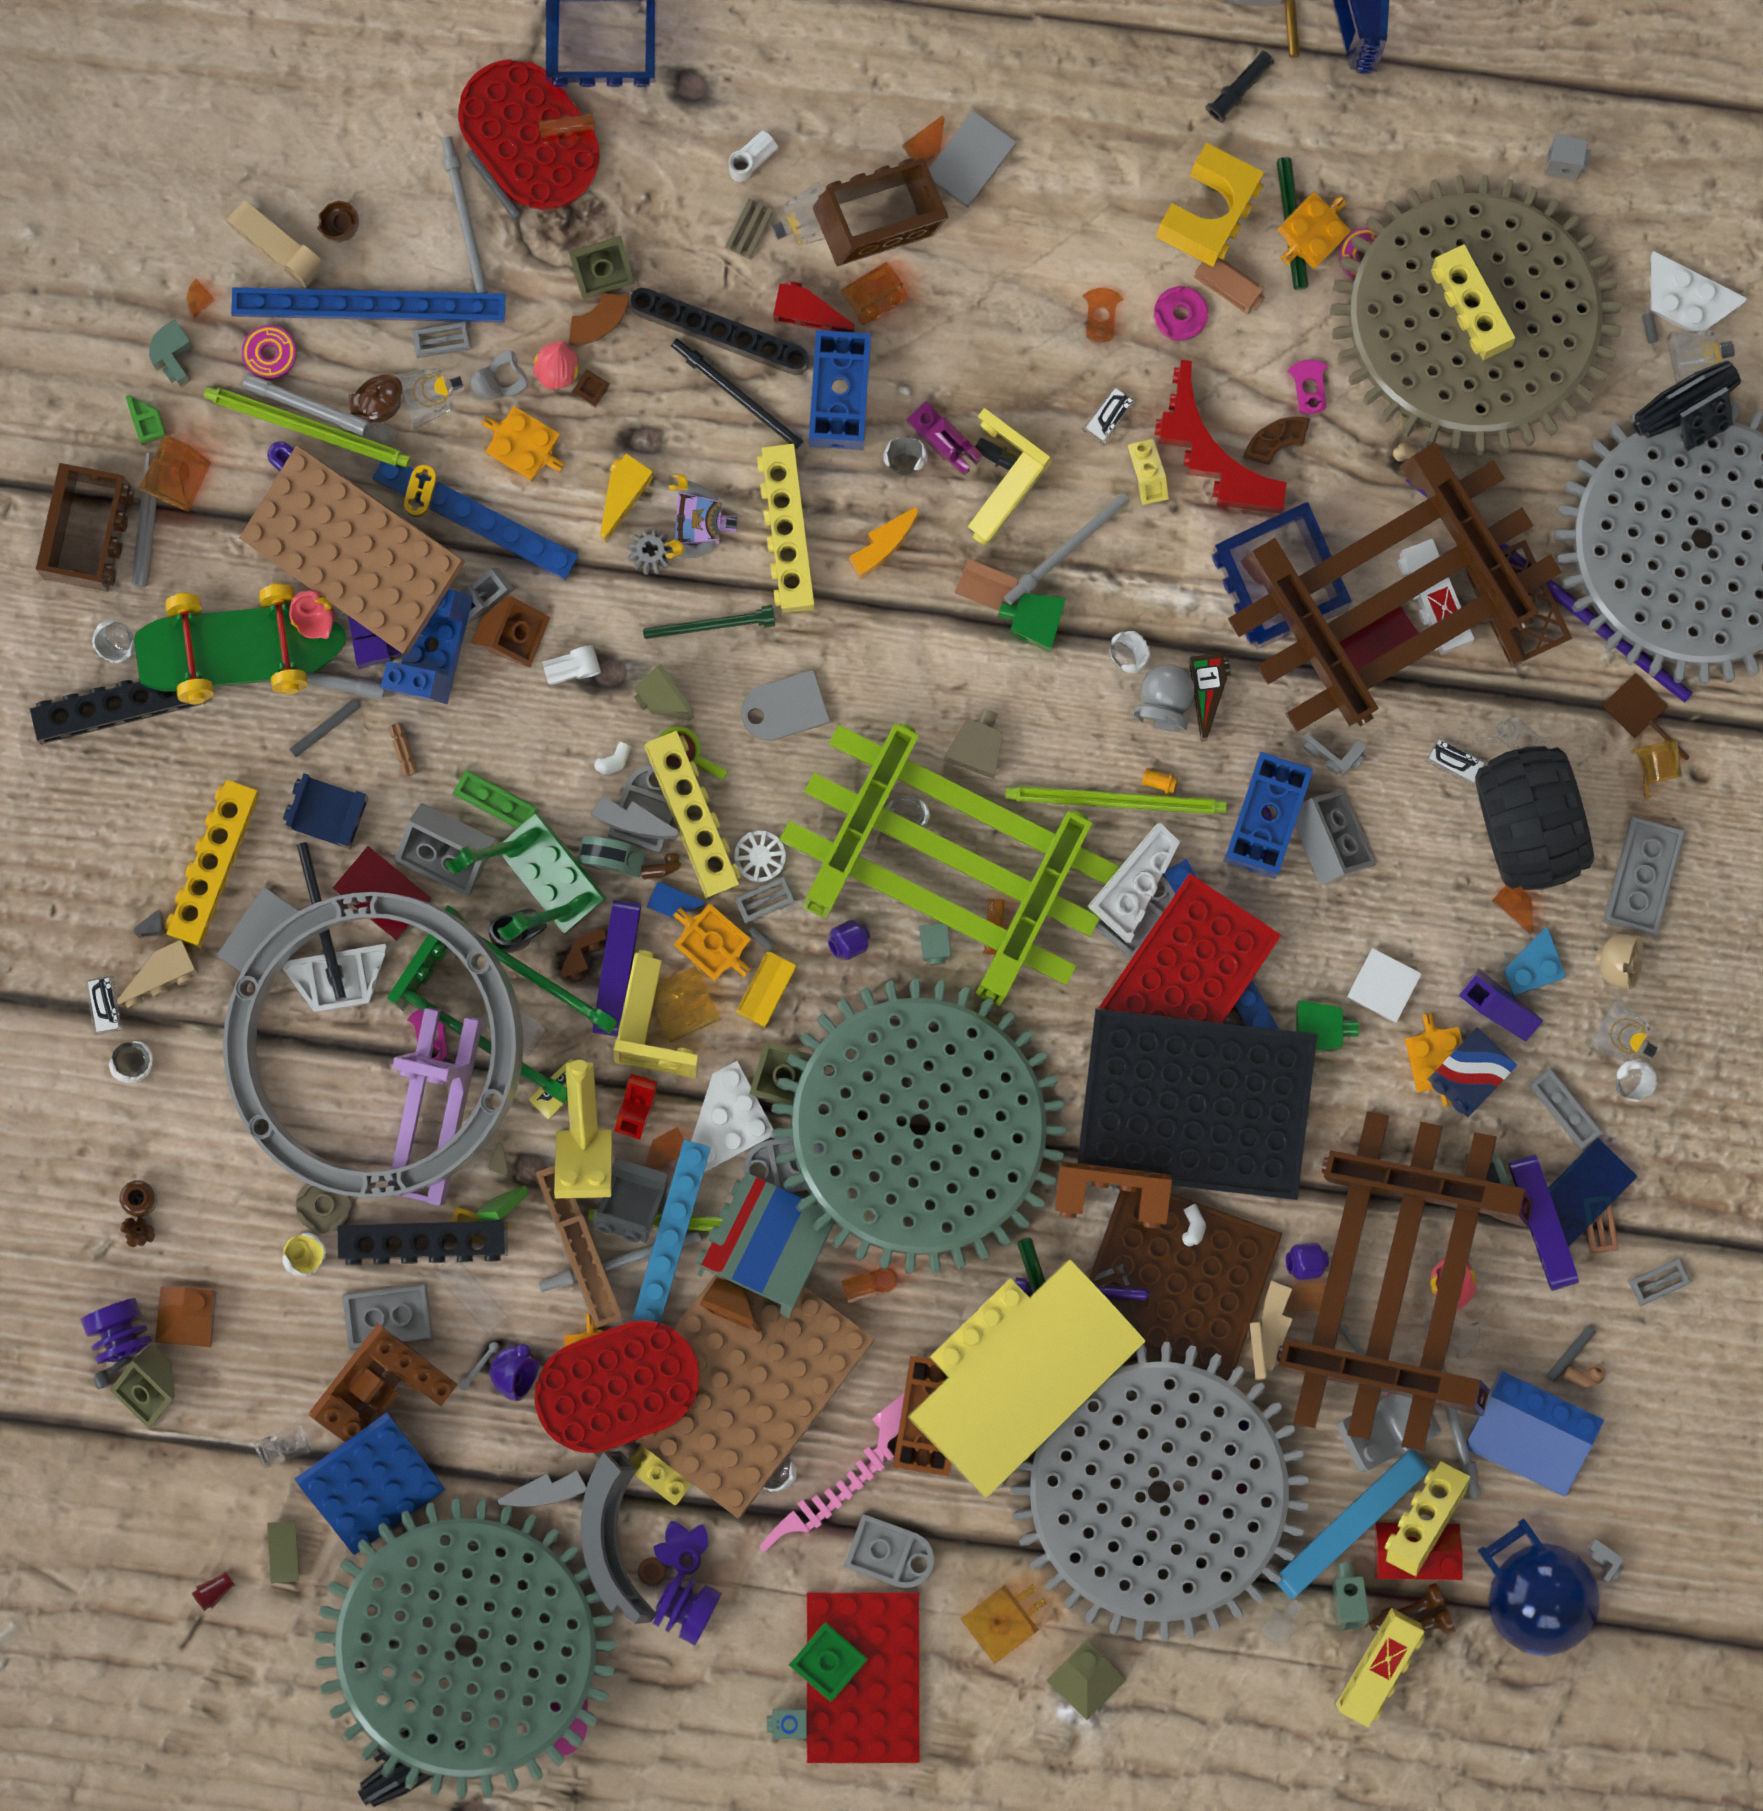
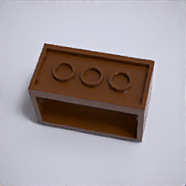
M909 158L893 168H890L889 165L883 166L875 170L874 174L867 176L865 173H860L845 183H841L840 180L832 182L818 196L819 199L812 208L837 267L933 237L949 218L924 158L916 161L913 158ZM906 184L919 216L852 236L839 204Z
M59 463L36 565L37 572L44 580L105 592L109 591L110 585H114L117 570L113 569L115 559H120L123 544L119 542L121 532H126L128 526V516H125L127 505H132L134 490L131 489L132 486L124 475ZM77 481L115 489L96 576L80 573L77 570L58 568Z

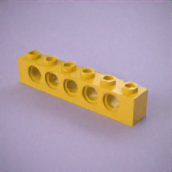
M227 779L224 785H219L215 794V800H217L214 811H209L205 820V826H207L204 837L200 836L195 846V851L198 852L196 859L188 864L185 872V877L188 878L184 888L180 887L176 895L175 903L178 904L174 914H169L165 924L169 937L182 940L184 943L198 948L202 947L259 799L260 793L257 790ZM229 805H235L238 808V812L233 818L224 817V810ZM218 831H226L228 833L227 840L222 844L214 842V836ZM210 856L217 857V866L211 870L205 869V860ZM206 882L208 884L207 892L204 895H196L194 893L196 884ZM189 908H196L198 910V916L193 921H186L184 918V914Z

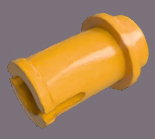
M1146 768L1142 785L1163 790L1168 795L1169 792L1174 793L1178 777H1174V773L1167 775Z

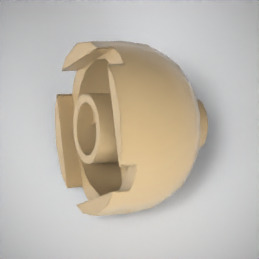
M1618 934L1607 940L1603 949H1598L1596 965H1600V972L1604 980L1610 985L1632 990L1636 986L1642 967L1638 952L1643 953L1644 948L1641 936Z

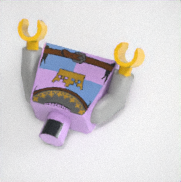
M683 474L671 475V477L677 479L678 485H669V490H681L682 493L678 492L675 540L665 543V546L673 548V553L666 554V558L672 559L677 556L699 558L712 551L715 545L720 544L721 531L737 532L738 516L722 515V502L718 501L717 496L703 486L687 480Z

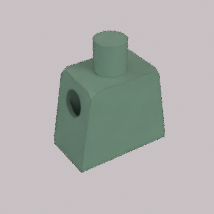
M1354 1563L1338 1564L1339 1579H1335L1333 1583L1337 1631L1364 1629L1369 1621L1364 1579L1361 1576L1356 1577ZM1345 1590H1351L1354 1596L1346 1595Z

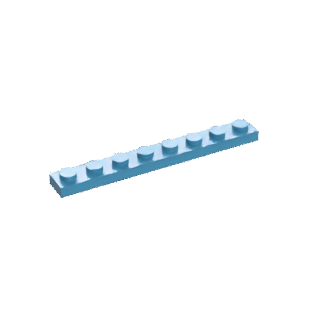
M686 1139L683 1141L632 1322L645 1320L661 1323L710 1153V1146Z

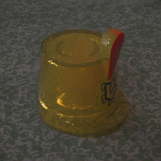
M1677 739L1630 750V754H1637L1643 771L1644 797L1646 799L1652 798L1649 784L1682 777Z

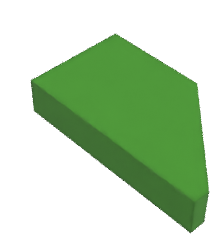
M130 395L125 396L140 444L144 445L166 438L167 434L159 410Z
M526 1185L491 1199L476 1213L478 1220L500 1221L528 1196L529 1192Z

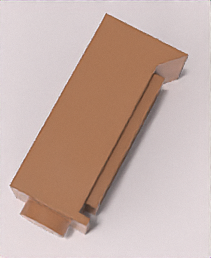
M1218 258L1214 267L1202 262L1195 271L1194 278L1245 314H1248L1252 308L1257 310L1265 299L1262 295L1265 286L1262 285L1259 288V283L1224 259Z

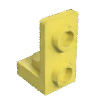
M1154 439L1129 444L1128 451L1138 480L1141 504L1146 505L1168 500L1166 475Z
M640 1445L629 1459L630 1463L637 1469L634 1475L673 1505L678 1504L692 1485L691 1482L643 1445Z

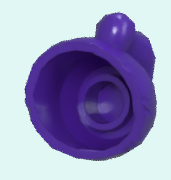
M526 1344L503 1349L495 1357L490 1367L489 1376L495 1389L514 1402L524 1399L534 1384L539 1370V1364L534 1358L530 1357L531 1349Z

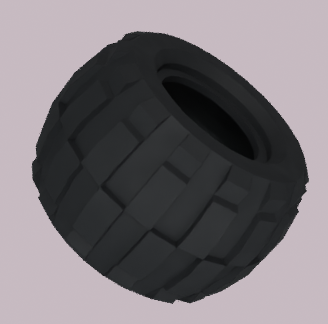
M1546 746L1523 747L1505 752L1488 761V766L1478 769L1475 782L1480 806L1497 867L1505 885L1511 889L1522 887L1523 890H1543L1565 884L1580 876L1581 870L1591 867L1594 861V850L1577 782L1569 759L1564 751L1558 747L1548 749Z

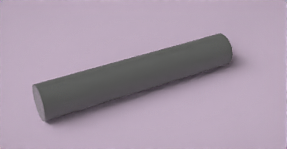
M1587 1325L1546 1376L1555 1382L1595 1335L1596 1331Z

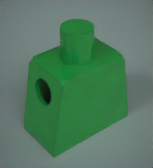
M1024 593L1020 597L1018 605H1010L1002 601L998 617L1013 621L1010 632L1013 636L1046 652H1051L1066 598Z
M1300 1000L1296 1003V1031L1318 1034L1315 1053L1341 1049L1343 1047V1037L1359 1036V1021L1343 1020V1008Z

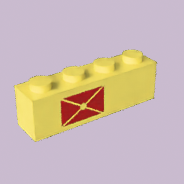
M1393 1608L1390 1609L1336 1702L1340 1713L1368 1728L1372 1721L1378 1720L1383 1710L1381 1705L1386 1697H1391L1397 1686L1395 1681L1399 1674L1406 1672L1411 1662L1409 1657L1413 1650L1419 1649L1424 1641L1425 1634H1423L1424 1629L1421 1623Z

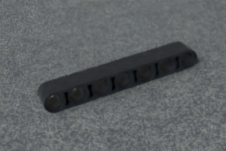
M638 288L631 295L632 311L640 318L791 375H801L808 368V354L799 345L648 288ZM645 297L651 303L646 308H640L636 305L637 300ZM666 307H672L676 310L675 315L670 318L662 316L661 312ZM691 317H698L702 322L697 327H690L687 321ZM722 326L726 328L727 333L722 337H716L712 333L715 327ZM742 336H749L753 340L746 347L739 345L737 341ZM772 345L778 349V352L774 356H767L763 353L764 348ZM793 355H799L804 361L799 366H793L788 360Z

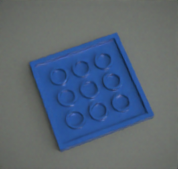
M385 1413L294 1478L298 1486L353 1555L360 1552L358 1543L362 1539L371 1544L381 1537L378 1531L379 1525L385 1523L392 1529L402 1522V1512L408 1510L410 1514H413L446 1490L388 1413Z

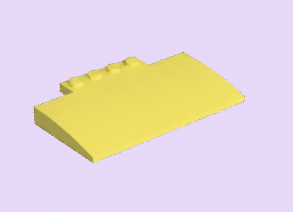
M1067 1260L1030 1297L1009 1278L929 1357L948 1377L908 1418L986 1499L1145 1340L1071 1260Z

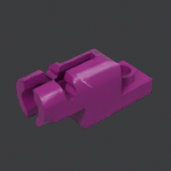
M927 401L906 419V422L943 460L947 459L963 475L970 472V465L962 458L963 455L967 456L975 465L983 458V455L945 417L942 418Z

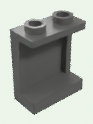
M615 1157L612 1165L611 1197L602 1198L598 1211H595L593 1215V1227H596L605 1234L615 1233L621 1235L630 1242L638 1243L640 1241L647 1243L668 1188V1174Z

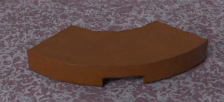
M1287 417L1265 426L1251 439L1243 458L1269 465L1273 456L1281 449L1289 446H1303L1310 418Z

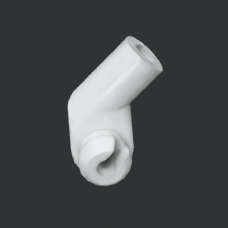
M619 742L614 755L606 758L600 757L595 761V770L602 775H610L621 771L632 747Z
M1193 1204L1184 1209L1190 1222L1188 1232L1182 1235V1240L1187 1246L1198 1245L1202 1241L1206 1229V1223L1197 1205Z

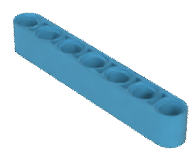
M1410 1449L1298 1553L1293 1561L1291 1560L1278 1572L1282 1578L1279 1583H1276L1290 1600L1295 1598L1418 1483L1432 1467L1416 1450Z

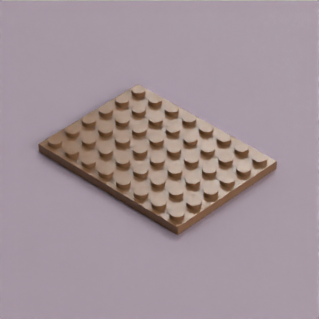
M715 1274L674 1328L690 1344L698 1361L700 1382L695 1401L689 1411L677 1423L636 1441L740 1519L875 1339L805 1286L789 1318L779 1313L781 1304L742 1287L747 1292L761 1327L759 1333L709 1313L700 1305L717 1277L725 1279Z

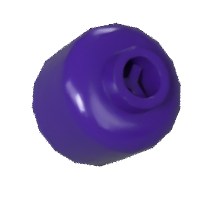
M848 920L831 929L830 937L827 939L828 946L836 958L840 957L843 960H850L867 951L870 933L864 924L860 925L855 920Z
M1315 1242L1295 1244L1290 1249V1252L1286 1254L1287 1271L1298 1280L1320 1278L1324 1274L1325 1267L1329 1266L1327 1251H1323L1322 1247Z

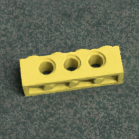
M1465 244L1436 257L1432 266L1433 269H1431L1433 278L1437 284L1441 283L1446 291L1444 292L1446 302L1450 307L1454 306L1458 313L1457 321L1463 331L1467 330L1471 337L1469 341L1474 353L1480 354L1484 361L1513 347L1515 336ZM1460 276L1465 280V283L1456 284L1452 277ZM1472 299L1477 302L1478 306L1474 308L1468 307L1464 301ZM1479 323H1486L1491 329L1489 331H1482L1477 325Z
M1440 1461L1436 1470L1433 1468L1429 1470L1424 1480V1483L1427 1485L1423 1491L1418 1490L1411 1502V1505L1414 1507L1410 1513L1405 1512L1398 1524V1527H1400L1397 1535L1391 1534L1385 1545V1549L1388 1550L1387 1562L1415 1577L1417 1576L1468 1490L1471 1476ZM1434 1493H1441V1494H1443L1445 1497H1444V1498H1437V1497H1435L1433 1494H1434ZM1421 1515H1428V1516H1430L1432 1519H1431V1520H1424V1519H1422L1420 1516H1421ZM1407 1537H1415L1419 1541L1411 1542Z

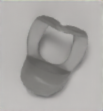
M509 350L497 356L488 367L476 371L471 377V387L480 398L493 400L521 393L528 386L529 380L522 368L518 367L516 354ZM510 361L513 370L520 376V379L512 386L503 388L496 380V370L500 365Z

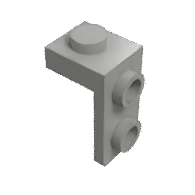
M1308 733L1301 740L1305 744L1303 748L1312 756L1316 757L1319 755L1326 761L1324 765L1336 775L1340 772L1344 776L1352 766L1357 769L1367 757L1363 754L1367 746L1360 740L1354 744L1342 760L1337 758Z

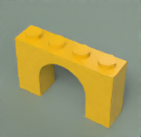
M1206 142L1194 163L1190 177L1218 191L1225 198L1229 212L1220 218L1205 219L1172 203L1161 221L1155 237L1214 267L1218 258L1222 260L1225 258L1231 246L1227 244L1229 238H1236L1242 226L1238 223L1241 217L1246 219L1253 207V204L1249 203L1252 197L1256 199L1259 197L1264 187V184L1261 183L1264 172Z

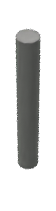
M471 150L466 155L511 218L513 220L522 216L521 211L500 187L473 150Z
M354 698L289 750L295 757L299 756L361 706Z

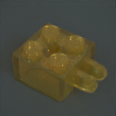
M1004 1584L960 1618L994 1664L1039 1631L1030 1616L1047 1602L1044 1598L1039 1599L1026 1611L1019 1604L1025 1597L1027 1598L1034 1593L1036 1588L1033 1584L1016 1597L1013 1596ZM999 1616V1619L1003 1616L1007 1620L1004 1624L1006 1630L1000 1632L999 1629L995 1632L992 1628L995 1624L993 1619Z

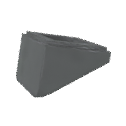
M160 910L155 911L134 928L135 935L139 938L164 935L165 928L162 912Z

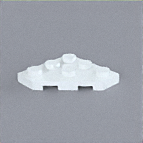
M737 1061L712 1074L693 1134V1142L711 1147L704 1173L771 1138L773 1128L757 1098L749 1095L751 1086Z

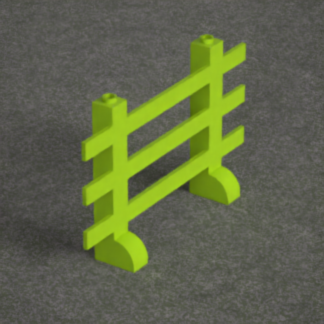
M894 723L884 745L880 746L838 724L828 745L872 768L859 794L816 773H813L803 793L847 814L834 843L790 820L786 825L779 841L823 863L804 900L802 908L827 919L847 877L850 876L996 950L997 952L974 995L984 1000L991 998L994 1000L993 1004L999 1007L1006 998L1022 964L1067 986L1076 965L1033 944V941L1046 915L1088 937H1091L1100 919L1097 915L1057 895L1070 867L1105 885L1120 868L1116 864L1081 847L1092 825V822L1088 821V817L1079 811L1074 810L1073 813L1067 811L1054 834L908 760L919 737L911 726L904 723L900 725ZM899 780L1045 854L1032 882L884 808L883 806L896 781ZM872 828L1021 902L1008 930L859 856Z

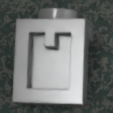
M1593 1539L1587 1549L1593 1552L1590 1557L1603 1566L1606 1562L1610 1564L1601 1579L1609 1582L1611 1578L1616 1580L1624 1569V1566L1621 1565L1624 1558L1597 1539Z

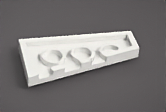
M1157 823L1088 905L1126 943H1131L1134 936L1133 933L1145 914L1144 910L1150 898L1154 896L1158 888L1157 884L1162 874L1166 872L1180 843L1161 823Z

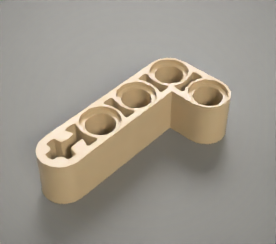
M243 200L226 219V222L237 233L303 287L307 288L324 268L321 259L305 245L300 246L247 201Z

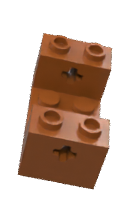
M1060 1161L1055 1211H1060V1216L1076 1218L1077 1214H1083L1086 1182L1091 1181L1093 1187L1108 1188L1109 1184L1120 1185V1190L1136 1192L1137 1187H1140L1141 1196L1138 1221L1143 1222V1226L1149 1228H1160V1224H1167L1172 1184L1171 1174Z
M910 1355L893 1468L948 1477L951 1462L908 1418L948 1377L930 1358Z

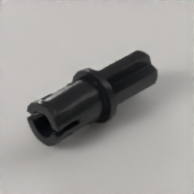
M980 438L975 446L983 457L996 463L995 467L999 465L1008 471L1019 458L1008 452V448L1005 447L1003 449L984 438Z

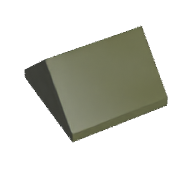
M621 236L569 251L571 264L583 299L635 284Z
M765 1041L749 1095L776 1103L792 1105L794 1092L782 1090L776 1086L779 1078H788L794 1082L799 1081L802 1071L790 1066L786 1062L790 1054L797 1055L805 1061H808L812 1055Z

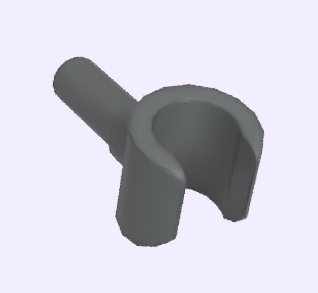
M127 1359L118 1361L110 1368L96 1373L94 1382L97 1389L111 1385L109 1375L114 1374L128 1363Z

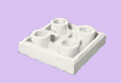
M1372 948L1346 998L1396 1023L1422 973Z

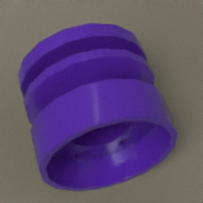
M136 1298L114 1303L80 1319L87 1337L101 1336V1340L91 1346L92 1351L106 1349L105 1352L95 1357L97 1364L124 1360L138 1354L142 1349L153 1343L151 1336L137 1338L138 1335L148 1330L146 1325L135 1327L132 1325V1322L142 1316Z
M679 1571L677 1576L666 1586L656 1606V1616L652 1624L659 1627L666 1616L670 1620L665 1631L670 1632L675 1624L679 1623L682 1625L679 1638L695 1646L722 1593L708 1585H705L698 1595L693 1593L696 1579L691 1578L687 1587L684 1588L681 1584L686 1574Z

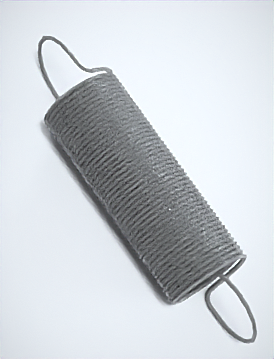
M1647 313L1642 315L1648 343H1652L1653 346V343L1656 344L1659 339L1653 314Z
M754 926L748 931L749 933H746L769 952L774 946H777Z

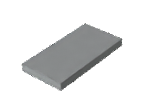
M1631 816L1604 914V923L1657 937L1685 830Z

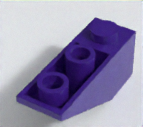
M1479 968L1459 993V997L1479 1013L1525 1042L1544 1021Z

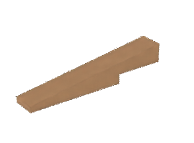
M555 1165L535 1172V1177L595 1328L597 1329L622 1319L576 1199L555 1198Z

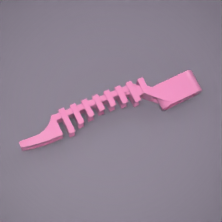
M904 1393L872 1419L880 1429L878 1447L873 1451L869 1447L863 1451L871 1461L867 1466L861 1459L855 1463L862 1474L857 1478L852 1470L847 1473L846 1476L852 1482L848 1487L841 1480L837 1482L836 1486L841 1491L837 1497L830 1488L827 1489L824 1493L831 1501L827 1506L815 1495L812 1501L820 1510L816 1516L803 1500L800 1501L798 1506L810 1521L805 1525L797 1514L792 1511L760 1545V1549L763 1552L768 1550L780 1537L794 1531L808 1533L813 1527L818 1528L822 1525L820 1521L826 1517L828 1519L832 1516L831 1511L837 1508L838 1510L843 1506L841 1503L846 1498L849 1500L853 1497V1491L856 1489L859 1491L864 1487L863 1482L873 1479L874 1472L877 1470L880 1472L885 1468L883 1465L884 1456L888 1461L894 1458V1455L887 1447L888 1442L898 1435Z

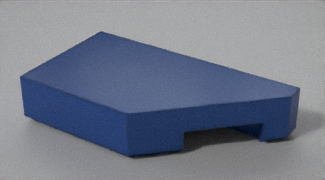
M657 882L647 908L673 919L675 918L673 915L680 907L687 913L703 907L705 901Z

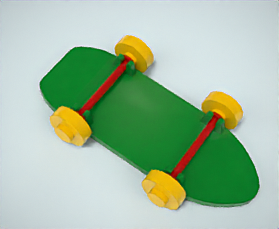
M274 583L260 590V605L264 608L198 614L202 610L200 596L181 592L165 601L166 613L170 617L157 619L136 632L134 646L140 683L146 687L161 691H177L179 701L189 704H201L212 698L214 695L213 687L270 681L274 692L292 695L307 687V675L320 670L337 657L345 646L346 634L336 621H334L328 639L307 638L300 634L298 629L291 624L289 617V605H291L295 595L294 588L290 585Z

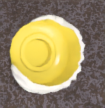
M306 1232L293 1236L286 1242L283 1248V1265L285 1269L292 1275L311 1276L323 1264V1260L326 1257L325 1246L317 1235Z

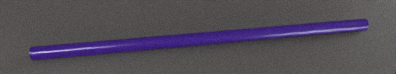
M1408 479L1405 480L1411 486H1413ZM1413 486L1416 490H1418L1421 494L1428 498L1424 490H1419L1415 486ZM1504 543L1499 547L1501 550H1503L1510 546ZM1512 552L1509 563L1524 568L1526 559L1518 552ZM1553 580L1546 582L1554 600L1587 626L1591 620L1598 617L1587 607L1582 611L1574 612L1572 606L1577 599ZM1606 623L1595 631L1606 641L1615 634ZM1621 639L1615 648L1627 657L1628 653L1633 649V645ZM1641 651L1635 664L1649 674V667L1653 660ZM1662 667L1655 677L1651 676L1684 703L1693 693L1681 682L1675 683L1674 677Z

